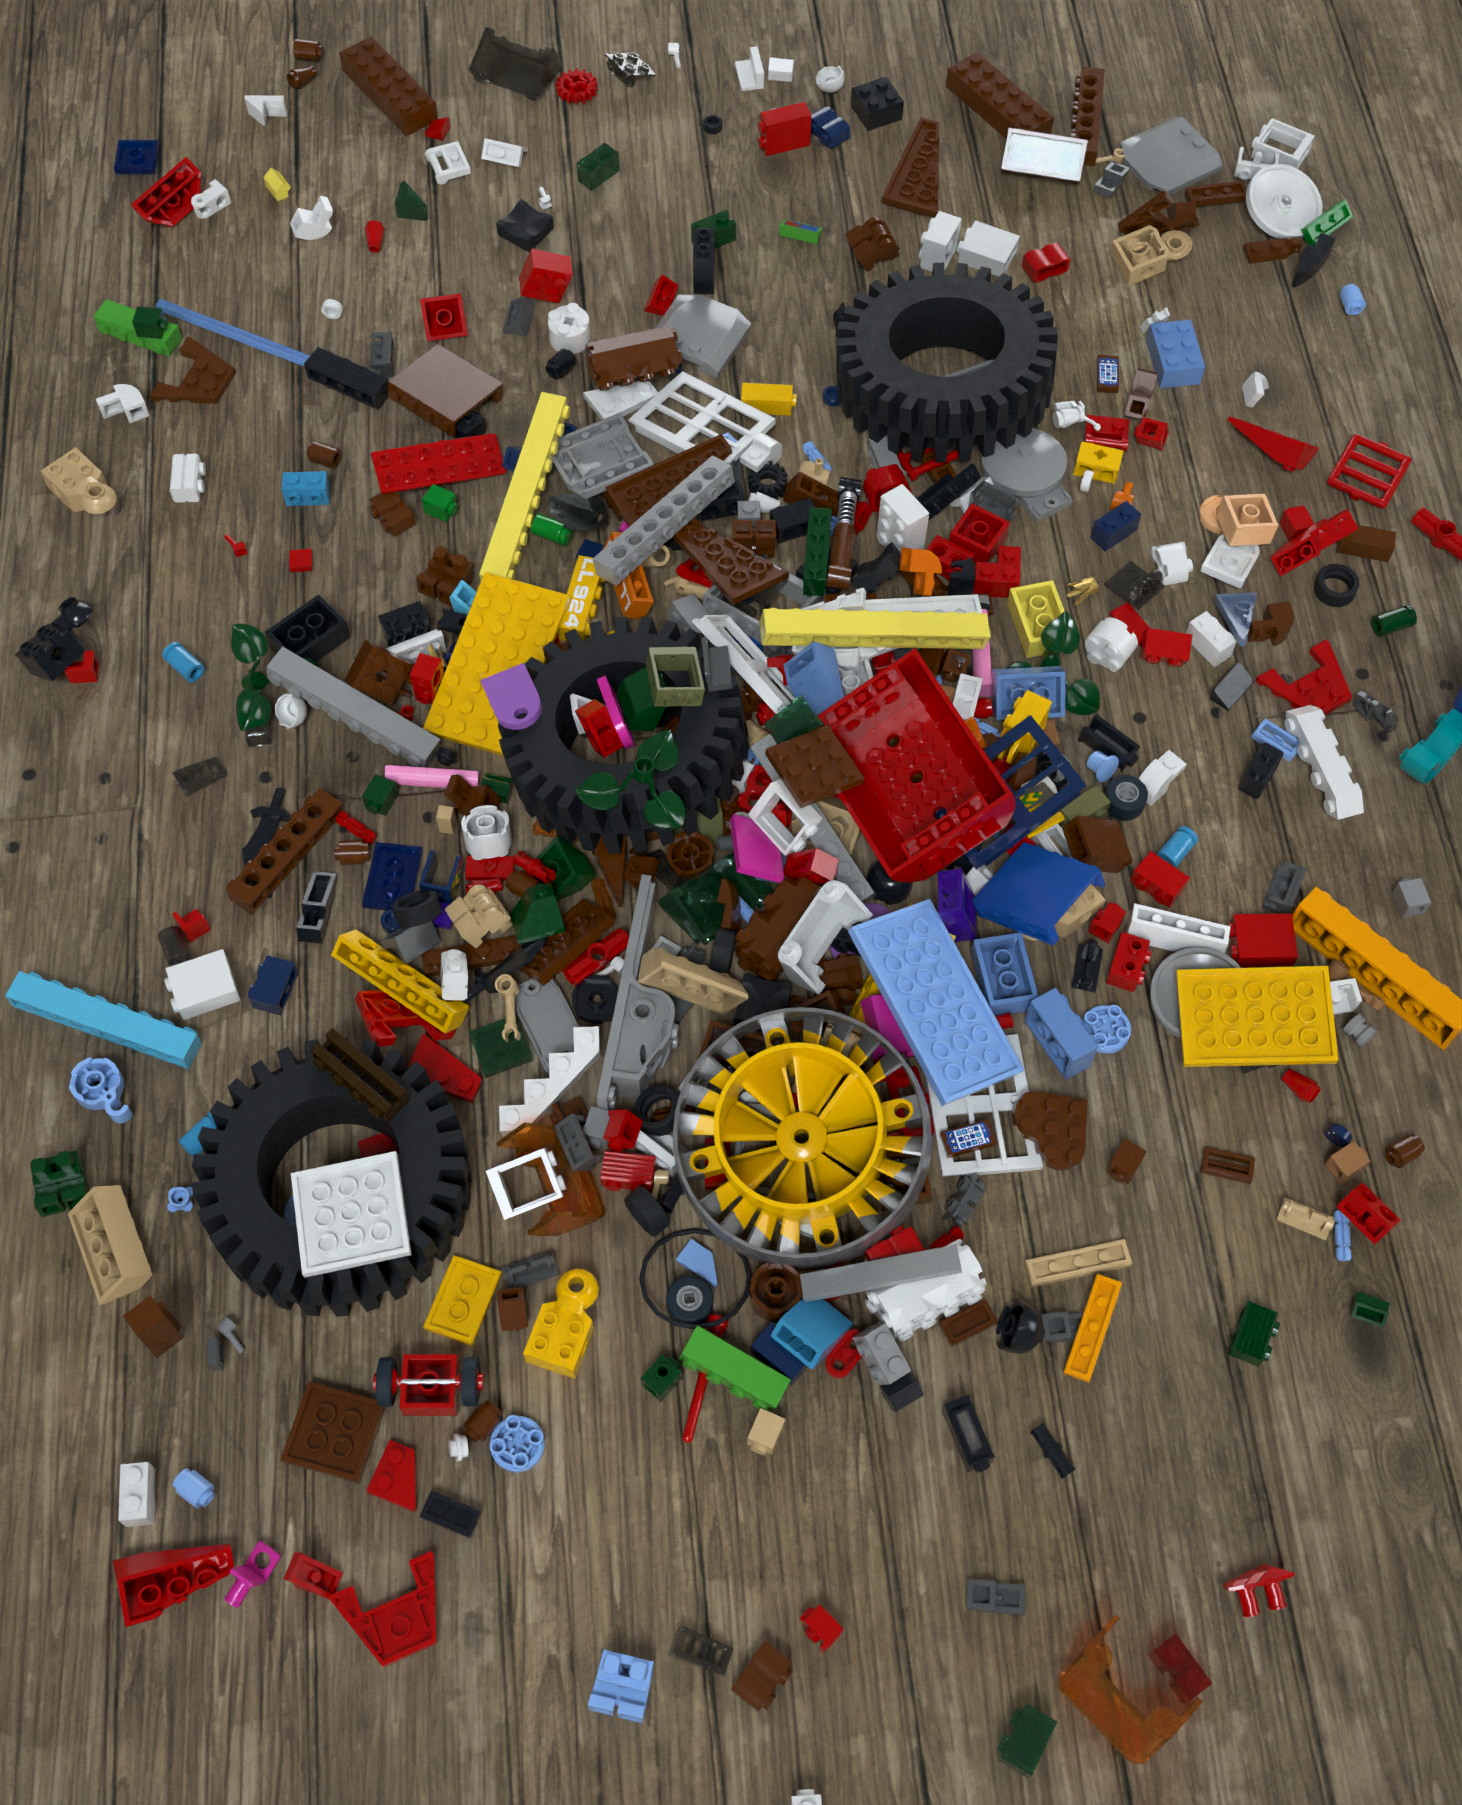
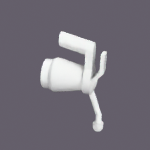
M1075 401L1053 404L1055 412H1053L1052 417L1056 428H1066L1076 422L1081 423L1085 420L1094 425L1096 431L1101 429L1098 423L1085 416V406L1081 401H1078V405Z

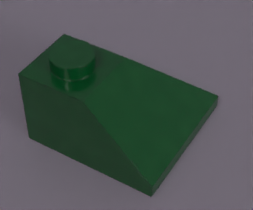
M555 837L536 857L542 861L543 865L554 870L556 873L554 881L549 880L556 901L583 890L596 876L587 858L560 837Z
M551 882L537 884L534 887L528 888L510 913L518 945L565 932Z

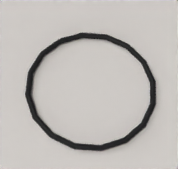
M696 1228L673 1232L655 1243L643 1259L639 1277L643 1299L656 1316L677 1327L695 1329L697 1325L701 1328H708L722 1324L736 1315L749 1297L752 1275L747 1257L736 1251L743 1260L747 1281L744 1295L733 1311L717 1321L697 1325L677 1322L661 1313L648 1297L644 1281L647 1262L659 1246L674 1237L693 1233L718 1237L709 1230Z

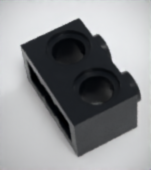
M736 480L700 512L702 521L737 515L738 501H744L740 480Z

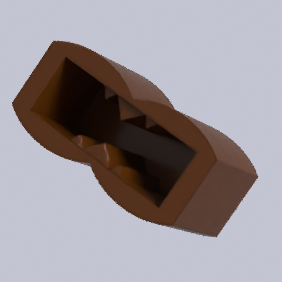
M396 492L379 493L369 499V512L374 519L378 518L380 520L379 523L385 533L389 532L394 537L416 525L413 513Z
M764 1641L731 1688V1691L757 1712L762 1707L767 1710L776 1698L773 1691L778 1683L784 1686L793 1673L789 1668L792 1661Z

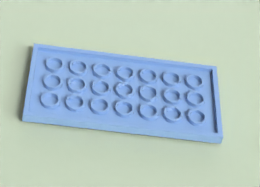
M930 899L852 926L848 930L942 1106L1024 1071L1022 1064Z

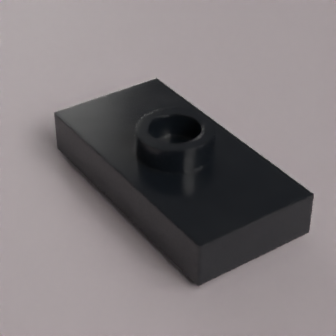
M431 1490L419 1517L471 1539L482 1511Z

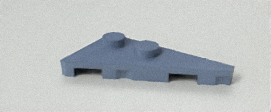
M1257 592L1215 595L1214 603L1239 646H1245Z

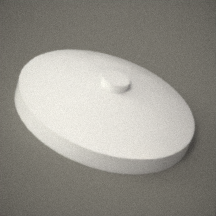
M1284 164L1266 166L1259 170L1248 184L1246 190L1248 211L1254 222L1264 232L1275 238H1288V240L1291 238H1303L1304 235L1301 228L1322 214V200L1317 187L1306 174L1292 166Z

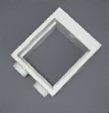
M1272 118L1267 125H1263L1259 137L1256 136L1253 140L1251 157L1254 158L1256 152H1262L1261 162L1272 165L1275 153H1280L1278 164L1298 169L1310 152L1315 136ZM1271 138L1295 148L1296 151L1291 155L1266 143Z
M781 779L770 783L748 814L785 856L793 852L802 851L807 845L805 841L818 831L819 828L817 826L823 819L811 805L800 808ZM780 799L805 824L796 837L771 812Z
M546 1147L486 1171L504 1220L564 1196L563 1190L567 1189L562 1175L557 1176L554 1169L557 1161L553 1152H548ZM541 1156L555 1192L514 1208L501 1172Z

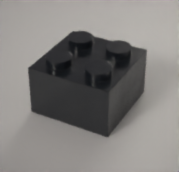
M887 76L852 87L851 107L867 131L902 120L904 101Z

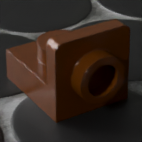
M630 856L623 877L632 888H638L642 875H649L653 880L659 861L655 857Z
M580 1097L559 1107L556 1103L551 1105L552 1114H549L554 1126L570 1114L583 1115L585 1122H581L580 1125L582 1126L586 1123L588 1113Z

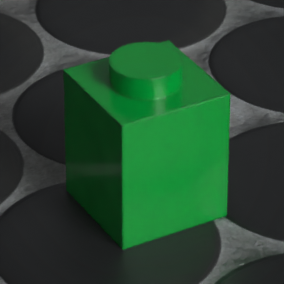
M432 484L422 498L424 513L444 522H448L450 517L454 516L458 510L456 494Z

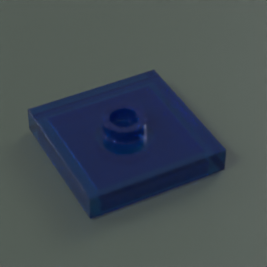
M119 140L114 163L115 174H155L159 151L158 140Z

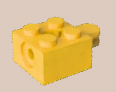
M1027 690L1023 698L1020 696L1017 698L1013 707V714L1007 715L1000 738L1029 715L1044 730L1052 701ZM1028 732L1001 752L997 758L1003 760L1008 752L1006 762L1011 764L1018 752L1029 754L1036 741Z

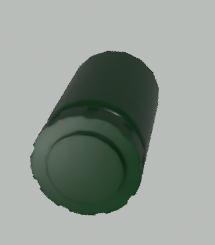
M1405 605L1375 615L1371 619L1372 629L1378 637L1412 627L1417 623V615L1411 605Z

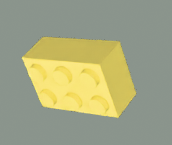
M1053 580L1010 588L1007 606L1026 658L1040 656L1047 650L1041 641L1042 631L1049 622L1065 612Z

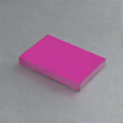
M733 814L730 818L736 871L781 883L784 879L780 850L751 818Z

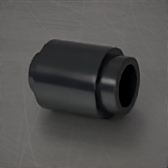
M562 348L547 361L545 366L546 372L553 379L562 378L576 365L575 355L572 351Z

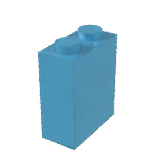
M802 1298L780 1318L770 1336L813 1370L849 1331L853 1322L824 1299L804 1302Z

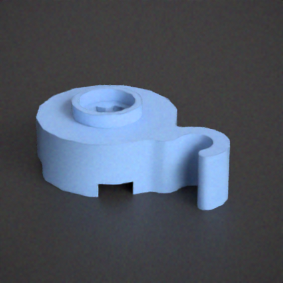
M90 1057L75 1066L71 1072L72 1077L69 1089L80 1105L95 1111L105 1109L115 1123H125L132 1118L133 1113L127 1105L116 1111L121 1106L120 1097L124 1090V1078L115 1063L108 1058L93 1059ZM96 1081H99V1082H100L99 1085L94 1086V1082H96Z

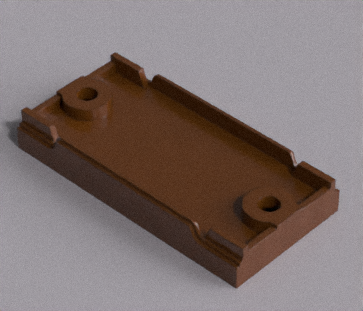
M581 899L561 917L565 932L548 936L545 945L531 963L518 970L544 986L553 978V973L559 974L602 936V931L606 932L614 925V920L610 914Z

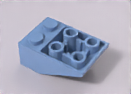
M813 641L784 664L787 685L808 721L844 698L834 648Z

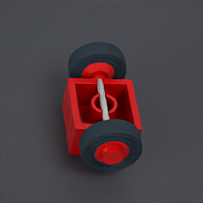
M403 1354L402 1376H398L395 1358L381 1357L378 1361L376 1374L373 1377V1389L376 1390L377 1404L380 1407L394 1406L399 1387L401 1388L399 1409L403 1416H458L459 1390L461 1391L463 1406H478L480 1390L484 1388V1374L481 1373L479 1358L464 1357L460 1373L461 1363L457 1354Z

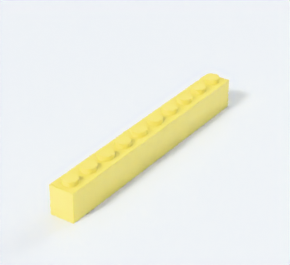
M541 392L479 573L480 580H482L484 572L515 579L516 564H520L522 546L527 544V531L532 526L534 510L539 507L540 492L544 491L546 487V474L550 473L552 469V456L556 455L558 451V438L563 436L564 421L570 415V406L567 405V398L564 396Z
M769 608L763 609L759 621L762 645L808 646L815 641L832 647L985 649L991 637L987 614L977 612L935 613L933 611L890 612L888 610L846 611L843 609L801 610L794 608L789 610Z

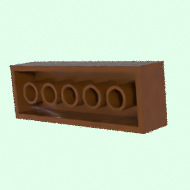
M372 36L339 52L343 72L406 137L430 125L432 120L438 119L434 99Z
M978 52L948 68L946 88L1006 139L1009 128L1051 134L1054 116Z

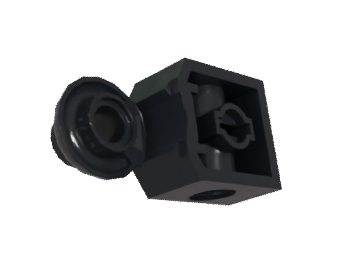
M75 597L66 599L59 606L60 615L52 623L40 627L30 641H26L20 646V650L15 656L31 675L53 681L85 651V646L72 628L83 625L90 618L93 605L86 601L77 600Z

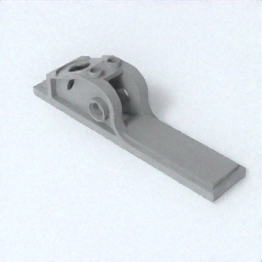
M649 875L641 876L597 1093L598 1108L607 1111L615 1110L617 1096L637 1099L645 1090L649 1089V1083L659 1069L665 1067L672 1056L673 1049H677L679 1043V1024H675V1007L672 999L665 992L645 987L638 982L641 960L647 951L656 905V885L652 883L651 876Z

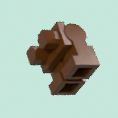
M871 217L864 225H857L845 234L859 262L867 271L874 268L873 264L880 258L883 261L885 259L892 261L899 256L898 250L900 248L884 221L882 222L880 217Z
M732 520V539L752 550L754 554L760 557L763 553H766L768 558H774L776 542L775 520H755V530H752V520Z
M439 545L433 552V557L428 562L426 571L424 573L421 572L416 578L418 592L433 599L438 597V601L452 607L449 597L461 580L469 586L471 585L474 578V571L472 570L474 563L466 560V556L451 554L447 551V548Z

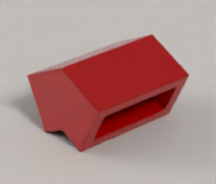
M866 501L857 502L854 518L855 535H858L859 531H863L872 513V509Z

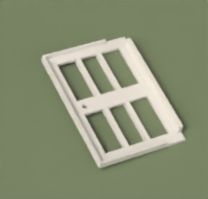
M683 371L628 419L630 423L635 425L636 432L677 454L696 446L689 441L699 432L710 438L718 436L719 434L705 427L712 420H715L744 435L737 443L725 438L732 450V454L723 460L728 464L733 460L736 462L753 444V437L761 432L766 434L776 424L775 418ZM683 384H686L714 400L704 408L675 393V391ZM671 397L700 413L690 420L665 407L662 403ZM729 406L758 421V423L751 430H747L718 414ZM657 409L684 423L685 426L675 435L645 418Z
M728 614L705 615L703 618L692 620L695 626L716 647L728 645L730 664L780 719L805 715L789 686L783 684V674L777 667H767L766 655ZM724 628H727L728 631L738 640V642L748 651V653L754 658L753 660ZM765 673L769 674V676L779 685V687L789 696V698L796 705H793L791 703V701L780 691V689L770 680V678Z
M1018 1034L1006 1035L1024 1068ZM1025 1069L1020 1074L1013 1076L1014 1093L995 1094L994 1086L992 1085L987 1087L989 1095H968L944 1106L940 1104L923 1072L926 1093H928L930 1101L929 1110L934 1126L933 1135L939 1171H942V1177L1042 1170V1158L1039 1153H1036L1034 1142L1025 1138L1027 1156L1006 1157L998 1112L1012 1111L1014 1104L1024 1093L1029 1092ZM992 1112L1000 1158L982 1160L980 1150L974 1151L975 1160L953 1162V1157L947 1159L939 1136L940 1132L948 1130L946 1116L967 1114L969 1124L975 1123L974 1114Z

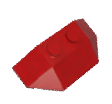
M185 157L130 206L145 221L173 228L193 210L192 197L201 194V171Z

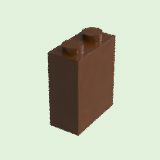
M1077 815L1062 827L1071 855L1079 862L1094 865L1101 872L1119 873L1133 862L1118 821Z

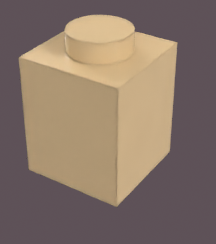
M760 1408L747 1439V1444L751 1446L750 1449L760 1455H765L766 1453L772 1455L785 1426V1418Z

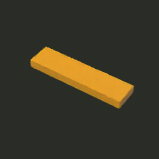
M1100 1274L1096 1275L1064 1370L1065 1375L1090 1383L1122 1287V1282Z

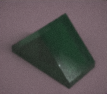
M405 181L401 182L395 200L397 218L420 221L428 220L426 204Z

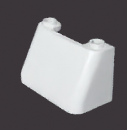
M835 880L825 883L778 952V958L786 977L794 984L817 995L825 987V984L819 977V974L823 973V969L817 964L841 928L849 930L854 923H864L873 916L846 884Z

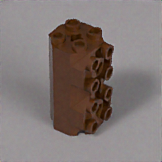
M668 325L587 343L585 350L590 349V354L586 355L591 379H596L594 387H599V391L612 389L615 386L614 384L618 383L620 387L631 385L637 378L640 379V382L652 380V378L656 377L655 375L659 374L660 378L672 376V374L676 373V369L679 368V363H682L681 351L677 350L675 343L678 341L675 328L671 329Z
M784 875L782 882L777 883V889L774 893L770 892L764 899L763 905L766 906L764 911L759 912L756 910L749 919V925L745 929L741 928L735 937V941L738 942L735 952L739 959L737 962L739 967L745 971L750 970L760 979L776 981L784 971L778 958V952L821 887L805 877H799L795 880V877L791 878Z

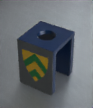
M430 849L419 882L420 890L438 892L442 895H437L439 902L451 904L455 900L464 873L462 856L457 855L447 887L434 885L432 881L438 862L435 850Z

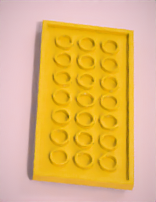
M484 572L423 729L436 737L503 756L499 739H502L498 729V721L480 680L522 663L525 664L531 657L546 664L542 647L551 641L554 643L569 604L570 596Z

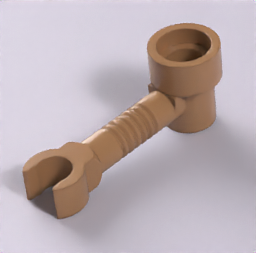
M1333 959L1328 966L1330 982L1346 980L1347 978L1345 977L1351 969L1343 962ZM1358 986L1361 999L1379 1011L1385 1000Z

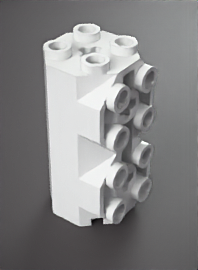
M961 1239L947 1246L957 1244L962 1273L867 1291L868 1299L865 1300L869 1312L876 1314L880 1321L878 1324L886 1323L894 1338L898 1337L900 1342L914 1335L913 1331L921 1327L923 1330L932 1327L937 1323L935 1318L939 1314L944 1313L946 1318L950 1317L960 1310V1306L966 1303L970 1306L982 1299L981 1294L985 1291L986 1280L985 1278L980 1280L978 1274L982 1272L981 1266L970 1247L967 1245L962 1246L963 1241Z

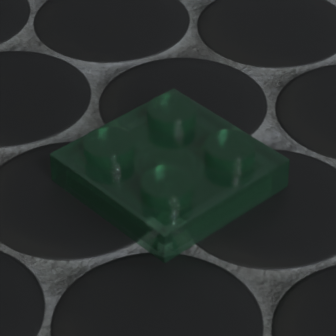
M506 1018L468 1032L485 1078L532 1061L517 1019V1030L521 1034L519 1041L514 1037V1032L508 1035V1042L503 1039L502 1031L505 1028Z

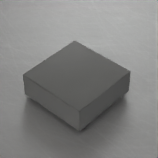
M217 1337L207 1338L208 1365L213 1372L221 1371L224 1369L223 1344Z

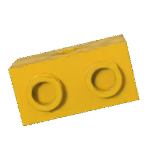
M1081 441L1073 475L1083 477L1085 471L1090 470L1094 472L1093 479L1115 484L1123 450Z

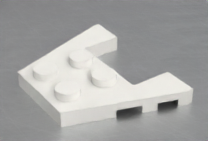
M864 588L856 590V593L848 596L843 594L837 596L836 600L828 603L823 601L801 610H865L866 591ZM792 646V652L796 655L807 646ZM832 647L835 650L838 667L859 671L860 651L858 648L838 649V647Z

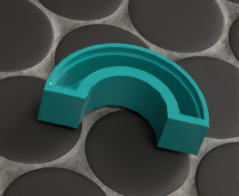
M1454 708L1447 715L1443 713L1435 722L1437 727L1426 741L1422 739L1412 749L1406 748L1399 757L1402 761L1400 769L1422 785L1430 782L1462 746V714Z

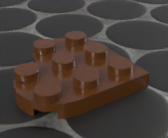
M1041 1091L1024 1093L1013 1106L1011 1113L1013 1125H1017L1019 1131L1024 1134L1023 1137L1034 1142L1036 1153L1040 1154L1041 1158L1047 1163V1167L1060 1171L1068 1170L1079 1164L1084 1157L1086 1149L1087 1100Z

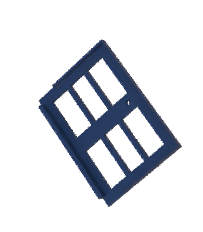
M1031 715L984 750L991 761L1028 732L1039 744L1035 750L1002 775L1000 774L1015 797L1016 804L1012 817L1017 824L980 852L974 847L965 853L976 870L983 864L988 866L1079 797L1081 795L1080 791L1087 786ZM1044 751L1053 764L1018 791L1014 792L1005 780ZM1058 769L1069 784L1030 813L1019 797ZM945 809L938 810L936 817L938 819L942 818L947 814V811Z

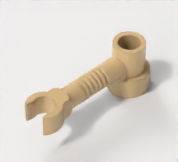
M503 974L495 981L496 990L505 998L506 1024L502 1031V1037L508 1042V1035L514 1032V1037L519 1041L521 1034L517 1030L515 1018V997L519 994V987L510 975Z

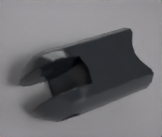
M443 609V617L437 622V628L460 635L467 615Z

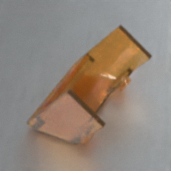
M523 1123L496 1142L499 1148L515 1149L517 1158L546 1147L548 1152H553L557 1161V1165L554 1166L557 1176L562 1175L567 1188L563 1190L564 1196L548 1202L551 1211L544 1213L541 1221L527 1230L529 1235L558 1236L594 1223L604 1217L605 1207L592 1172L572 1171L554 1125ZM541 1156L522 1163V1165L536 1169L545 1196L555 1192Z
M1115 1614L1058 1677V1688L1127 1761L1140 1765L1147 1762L1175 1735L1203 1701L1198 1697L1190 1702L1178 1716L1172 1710L1160 1707L1152 1711L1146 1718L1103 1674L1112 1663V1653L1101 1639L1120 1619Z

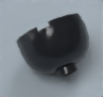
M879 860L874 861L868 870L866 879L877 894L873 897L874 900H880L887 905L901 903L910 895L913 882L904 883L891 879Z
M1012 1299V1306H1005L1000 1315L996 1334H1001L1000 1342L996 1341V1344L1000 1350L1009 1353H1028L1044 1339L1045 1329L1043 1328L1042 1316L1030 1303L1020 1299Z

